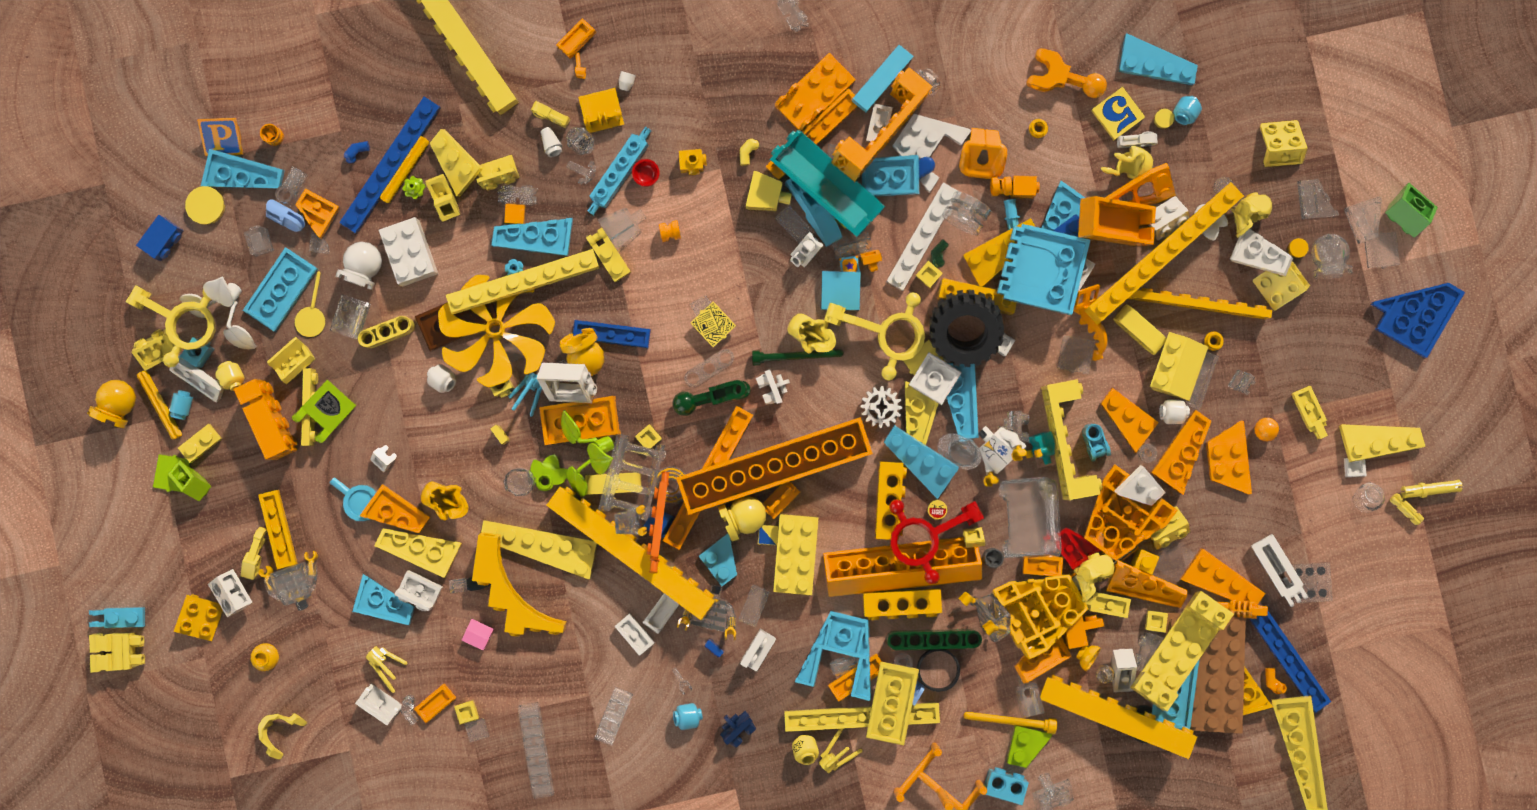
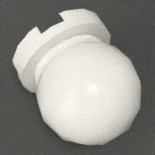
M367 242L352 244L347 248L343 256L345 269H338L336 277L341 278L343 275L345 276V281L361 287H365V284H367V289L373 290L375 283L371 281V278L377 275L381 268L382 258L380 252L375 246Z

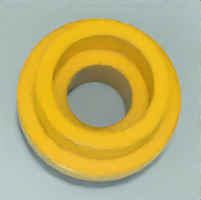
M1035 119L1029 125V133L1034 138H1042L1048 132V125L1042 119ZM1035 126L1041 127V132L1035 131Z
M1210 332L1204 338V345L1209 347L1208 350L1216 351L1223 346V337L1218 332ZM1211 338L1216 340L1215 345L1210 343Z

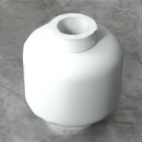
M440 364L431 367L427 372V383L436 391L444 393L454 388L456 384L455 373L446 366Z
M1165 400L1160 405V419L1166 424H1183L1190 415L1189 406H1186L1183 400Z

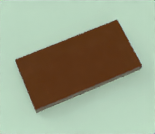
M493 302L485 304L492 319H497V311ZM444 304L415 316L430 352L466 337H448L441 332L438 312ZM471 309L454 314L457 318L466 322L487 324V321L479 317Z

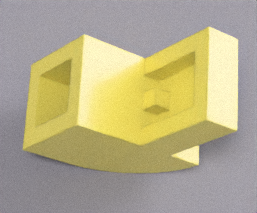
M444 174L426 180V185L434 200V206L441 221L443 222L460 215L457 201Z

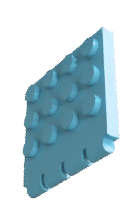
M1022 224L1021 227L1013 226L1010 240L1016 241L1017 244L1009 243L1006 259L1013 260V262H1004L1001 277L1007 278L1008 281L1000 280L997 294L1004 295V300L1072 316L1090 240Z

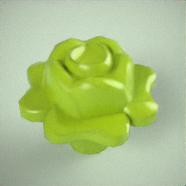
M411 176L410 180L405 179V185L402 187V190L405 191V196L412 197L413 199L423 196V191L426 188L425 184H422L423 180Z

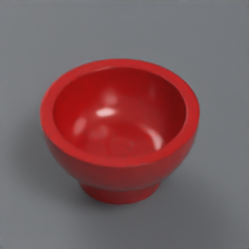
M650 159L639 160L632 169L634 181L644 187L655 184L660 175L658 165Z

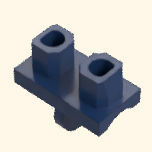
M746 711L739 716L735 714L731 718L725 715L726 723L722 726L724 730L720 733V736L727 745L731 744L737 748L743 741L739 734L744 730L750 735L756 730V727Z

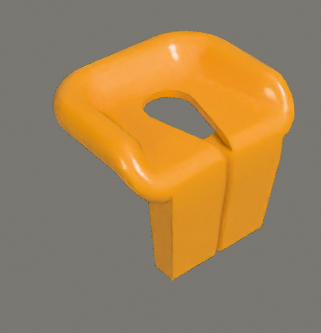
M971 129L970 140L964 143L961 151L959 169L962 174L968 177L984 179L998 178L1003 174L1008 153L1006 146L1001 144L999 132L988 129ZM982 150L988 151V162L986 164H979L977 162Z

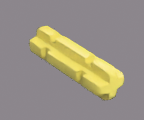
M1394 494L1390 498V502L1396 505L1407 518H1411L1410 521L1414 525H1419L1424 520V517L1420 513H1416L1417 511L1406 500L1404 501L1400 494Z

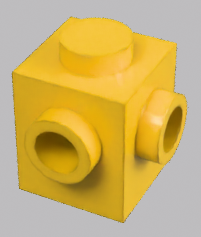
M702 149L679 151L681 173L699 175L700 172L704 171L703 166H707L706 154H702Z

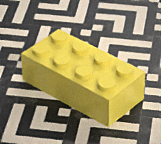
M780 514L773 592L812 595L818 517Z

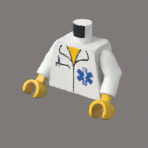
M985 426L978 433L985 441L979 448V452L982 455L987 475L983 481L984 485L992 487L993 484L999 482V478L994 476V474H998L1012 460L1022 461L1023 458L1021 456H1025L1027 452L1024 449L1026 445L1020 441L1017 433L1001 427L993 434Z

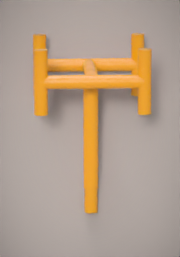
M937 743L931 744L929 753L901 787L894 789L897 801L903 802L904 794L919 778L937 793L946 810H952L953 807L956 810H968L980 794L984 795L987 793V788L982 781L977 780L975 782L976 788L961 804L923 771L936 756L942 755V751Z

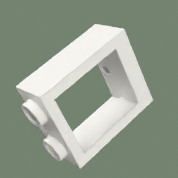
M541 364L537 380L549 401L592 403L593 397L597 393V386L585 364ZM559 381H573L579 384L560 383Z

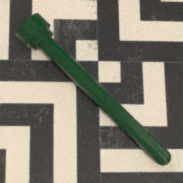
M838 349L829 352L812 351L810 354L805 351L764 354L760 350L752 351L753 366H760L764 361L842 357L844 352Z

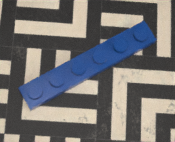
M1269 611L1267 616H1257V619H1249L1301 695L1311 696L1313 712L1316 713L1331 703L1329 697Z

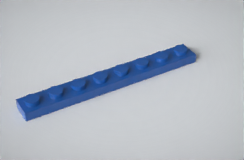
M425 96L422 98L339 222L356 234L359 232L379 202L381 194L419 137L424 135L440 111V106Z

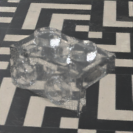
M342 294L330 331L358 340V335L363 329L371 303Z
M1146 631L1144 635H1141L1139 639V653H1136L1134 656L1137 670L1142 671L1164 637Z

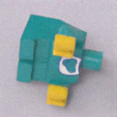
M1052 431L1027 437L1028 443L1032 445V449L1026 451V458H1031L1035 455L1036 458L1043 459L1044 465L1052 463L1050 456L1055 454V441Z

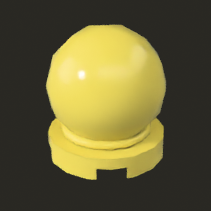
M744 496L733 501L730 508L726 507L725 504L718 506L724 522L727 521L729 524L726 526L732 542L739 539L738 535L740 533H755L762 528L766 520L765 507L755 497Z

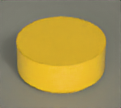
M1301 238L1292 240L1287 248L1290 256L1294 258L1305 256L1309 249L1307 242Z

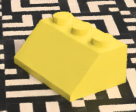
M1169 332L1150 385L1152 390L1190 402L1209 347L1188 337Z

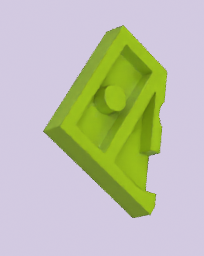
M1015 725L1007 763L1027 768L1050 740L1052 734Z

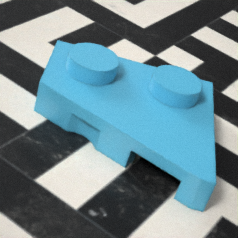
M727 533L699 555L721 586L737 575L731 540Z

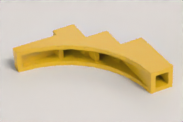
M481 532L477 540L472 581H477L478 585L484 586L490 583L491 589L488 606L493 607L496 611H505L507 609L504 632H508L509 635L515 637L524 635L527 628L533 632L546 630L549 634L553 635L563 633L566 629L567 621L555 619L537 611L526 603L513 588L502 563L500 551L501 535Z

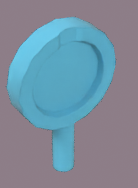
M334 477L330 484L345 495L343 499L345 513L355 521L370 520L369 518L361 517L360 514L377 491L368 485H358L349 489Z

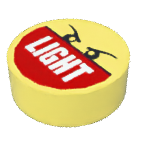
M934 500L928 505L927 511L933 519H942L947 513V506L940 500Z

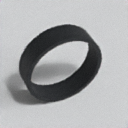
M930 649L920 657L917 664L920 681L926 688L932 691L943 692L949 690L957 683L960 676V665L957 658L946 649ZM936 651L950 654L957 666L954 680L943 688L928 686L920 675V666L923 659L928 654Z

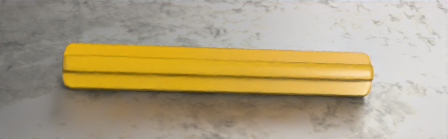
M419 137L381 194V200L390 203L428 146L429 141L426 138Z
M148 371L139 372L137 378L171 439L175 440L181 437L182 433L174 418L170 416V411Z

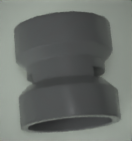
M988 548L984 551L982 560L987 566L997 568L1002 565L1004 556L1000 550Z

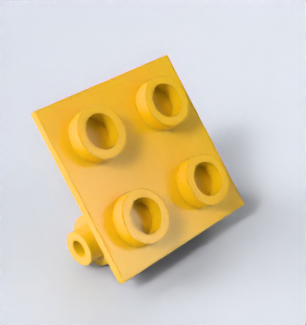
M615 88L578 97L587 134L624 125Z
M186 594L173 632L212 641L223 609L217 602L199 598V596L191 594V596Z

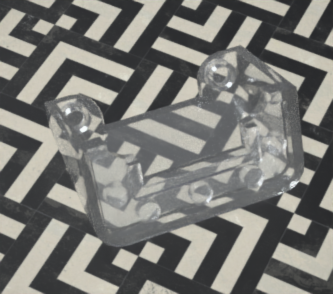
M1047 477L1000 481L999 496L1004 501H1007L1009 539H1006L1002 544L1004 558L1059 557L1061 555V534L1056 481Z

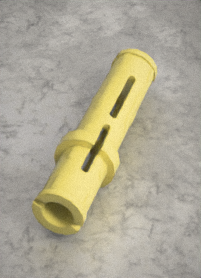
M1460 480L1402 486L1401 491L1405 492H1401V495L1406 499L1410 497L1426 498L1427 495L1461 492L1462 488H1458V486H1462Z

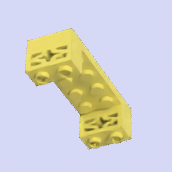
M1077 379L1041 387L1049 431H1052L1055 441L1054 456L1063 500L1099 495L1100 490H1102V483L1100 478L1097 479V475L1073 478V475L1076 474L1073 463H1070L1069 456H1072L1070 445H1067L1066 442L1068 431L1066 425L1063 426L1062 422L1064 411L1062 406L1059 407V403L1081 399L1083 394L1082 384L1078 383Z
M1202 591L1195 592L1130 688L1162 711H1168L1179 696L1177 691L1218 631L1224 630L1234 613Z

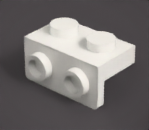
M1174 196L1156 207L1155 224H1149L1148 226L1155 228L1154 232L1157 240L1166 238L1189 219V211Z
M408 570L394 595L402 602H410L416 605V608L421 611H430L435 606L443 586Z

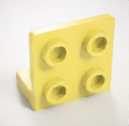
M1297 120L1260 124V130L1267 148L1263 160L1265 167L1303 164L1307 145Z
M509 155L481 164L480 166L483 169L478 174L479 178L476 180L483 189L492 190L497 188L498 184H511L520 177L513 156Z
M1293 261L1286 276L1265 271L1253 279V283L1274 311L1304 293L1310 287V284Z

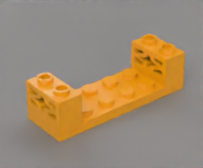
M909 67L905 72L901 70L891 85L893 89L890 95L902 104L901 109L891 117L888 125L879 131L876 139L872 140L865 149L851 137H848L846 141L841 140L835 147L836 150L832 154L834 158L831 163L854 182L924 102L933 87Z

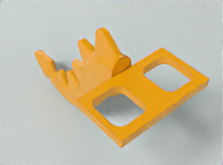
M1098 284L1079 290L1073 309L1075 313L1081 315L1079 324H1087L1088 332L1092 333L1095 331L1093 338L1099 340L1095 344L1098 350L1093 352V361L1103 359V353L1107 347V333L1101 322L1097 325L1085 312L1089 305L1097 300L1100 288ZM1095 290L1094 298L1090 300L1091 292ZM1084 294L1082 303L1078 304L1080 295Z

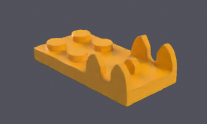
M828 53L798 83L793 84L786 95L781 96L776 101L775 107L797 130L803 131L838 99L856 79Z
M616 396L595 398L592 400V403L570 402L539 407L544 445L570 442L565 437L561 427L563 410H566L581 432V439L620 435L621 431L619 429L615 401Z

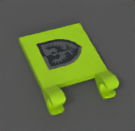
M327 379L291 418L294 422H300L308 414L323 428L315 437L318 443H323L356 405Z

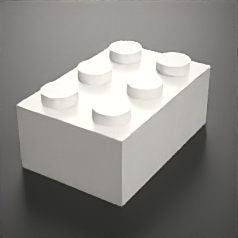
M416 217L379 230L398 285L403 287L438 274L420 220Z

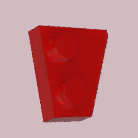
M1067 527L1050 537L1072 570L1080 566L1082 562L1087 561L1088 556L1101 551L1082 535Z

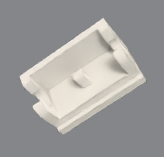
M370 684L355 703L385 725L392 723L403 706L373 684Z

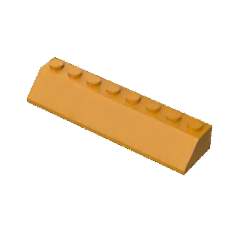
M963 537L939 540L938 550L934 558L929 561L932 569L936 570L940 575V580L934 585L982 580V561L978 547L966 548ZM931 541L898 544V548L907 558L919 559L928 553ZM891 545L823 553L829 597L930 586L925 581V571L922 565L910 566L902 563L893 554Z

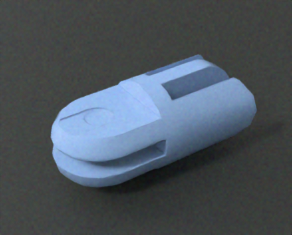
M270 199L267 202V218L294 232H299L304 228L305 220L301 215L275 200Z

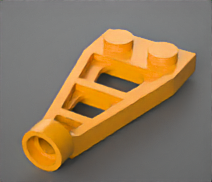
M1167 163L1152 168L1147 173L1136 177L1105 198L1119 200V197L1132 191L1133 199L1127 202L1151 205L1176 196L1170 168ZM1147 182H1151L1153 193L1147 196H1138V188Z

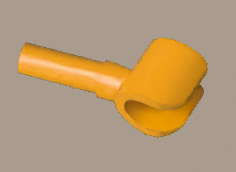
M577 52L575 54V74L577 78L585 79L586 68L581 67L580 54Z

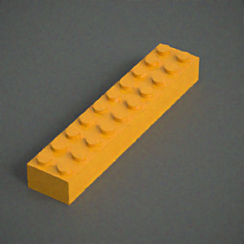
M861 417L676 477L687 514L689 515L873 453Z

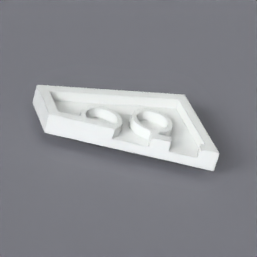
M1249 229L1238 238L1230 260L1235 263L1286 276L1293 258L1276 245L1265 240L1261 235Z

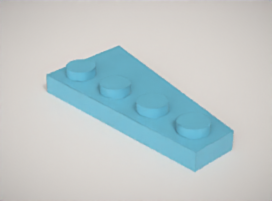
M1125 34L1118 72L1187 85L1195 84L1198 65L1132 35Z
M209 149L201 186L281 189L285 170Z
M1060 181L1041 228L1053 231L1075 214L1079 217L1080 199L1085 197L1063 181Z
M573 218L495 226L492 246L568 256Z
M948 363L962 372L947 396L959 439L979 438L975 364H970V367L960 364L958 367L954 366L953 363Z
M895 425L884 440L887 447L937 499L959 469V466Z

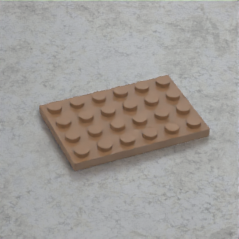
M1166 612L1168 617L1165 636L1181 613ZM1233 616L1224 630L1218 631L1199 659L1190 727L1193 731L1241 734L1243 732L1246 618H1243V616Z

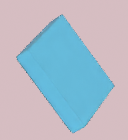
M822 271L821 309L827 310L829 303H833L846 308L845 310H860L861 272Z

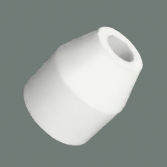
M621 71L619 89L629 91L634 84L636 75Z

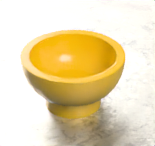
M260 644L251 653V663L259 671L272 670L279 661V653L271 644Z
M1094 645L1081 647L1076 658L1080 660V666L1084 671L1087 672L1100 653V647Z

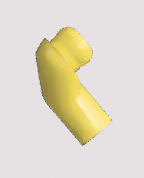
M748 139L740 148V165H750L749 154L759 148L757 140Z

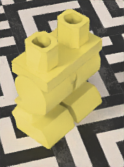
M95 633L89 635L90 653H95L90 655V673L103 670H128L145 664V655L135 654V647L144 646V636L135 635V633H111L104 636L102 633ZM101 651L109 652V651H111V653H108V654H105V655H104V653H97V652H101Z

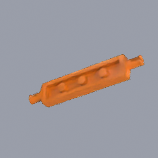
M667 471L662 472L659 488H655L654 492L657 506L652 508L651 517L655 518L654 525L650 524L649 536H653L652 543H648L647 555H650L651 561L649 572L653 574L658 573V563L660 562L658 557L666 491L669 486L670 474Z

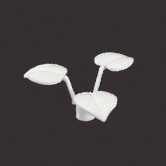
M223 277L206 282L203 285L204 292L212 299L207 305V309L216 302L226 307L231 306L226 325L228 329L223 331L226 339L238 348L255 349L257 346L251 335L244 328L236 325L231 326L235 306L238 304L236 299L242 292L240 287L234 283L227 285ZM184 294L180 297L182 303H200L202 300L200 296L195 294ZM189 311L199 318H205L204 314L200 311Z

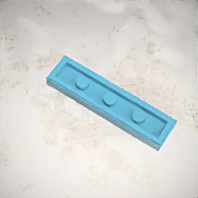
M898 45L853 97L852 102L867 113L914 56L901 45Z

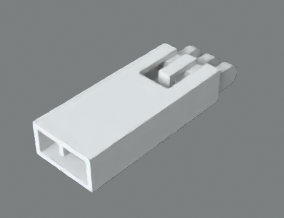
M1273 534L1251 545L1279 594L1286 598L1291 607L1294 606V602L1291 600L1293 597L1297 603L1302 602L1298 594L1301 593L1304 599L1308 598L1302 588L1304 584ZM1286 571L1289 577L1291 578L1292 583H1290L1288 578L1285 577L1282 579L1285 583L1284 585L1278 575Z

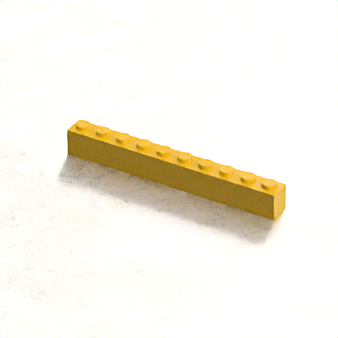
M1230 182L1085 310L1088 316L1097 325L1242 199L1244 195Z
M558 488L546 506L698 619L704 620L717 602L713 599L714 594L707 589L702 591L698 588L699 583L692 578L687 580L682 576L683 571L676 566L673 568L668 566V560L661 555L658 557L660 559L658 573H650L651 561L650 555H647L648 545L643 543L641 546L636 542L637 537L630 532L625 534L620 530L622 526L612 520L610 523L605 519L607 515L602 511L591 509V503L584 498L579 500L574 496L576 492L571 488Z

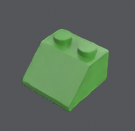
M1408 183L1389 204L1385 213L1391 221L1399 224L1406 234H1410L1415 238L1431 224L1438 207Z

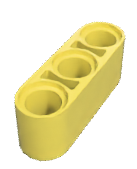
M1126 304L1113 318L1118 326L1149 353L1156 355L1164 346L1167 338L1131 306Z
M399 316L361 331L358 335V342L363 347L375 348L412 333L415 324L412 319L406 316ZM407 320L408 328L402 330L400 325L403 321ZM386 327H389L390 335L384 337L382 332ZM371 334L372 342L366 344L365 337Z
M641 472L585 475L588 487L587 495L642 492Z

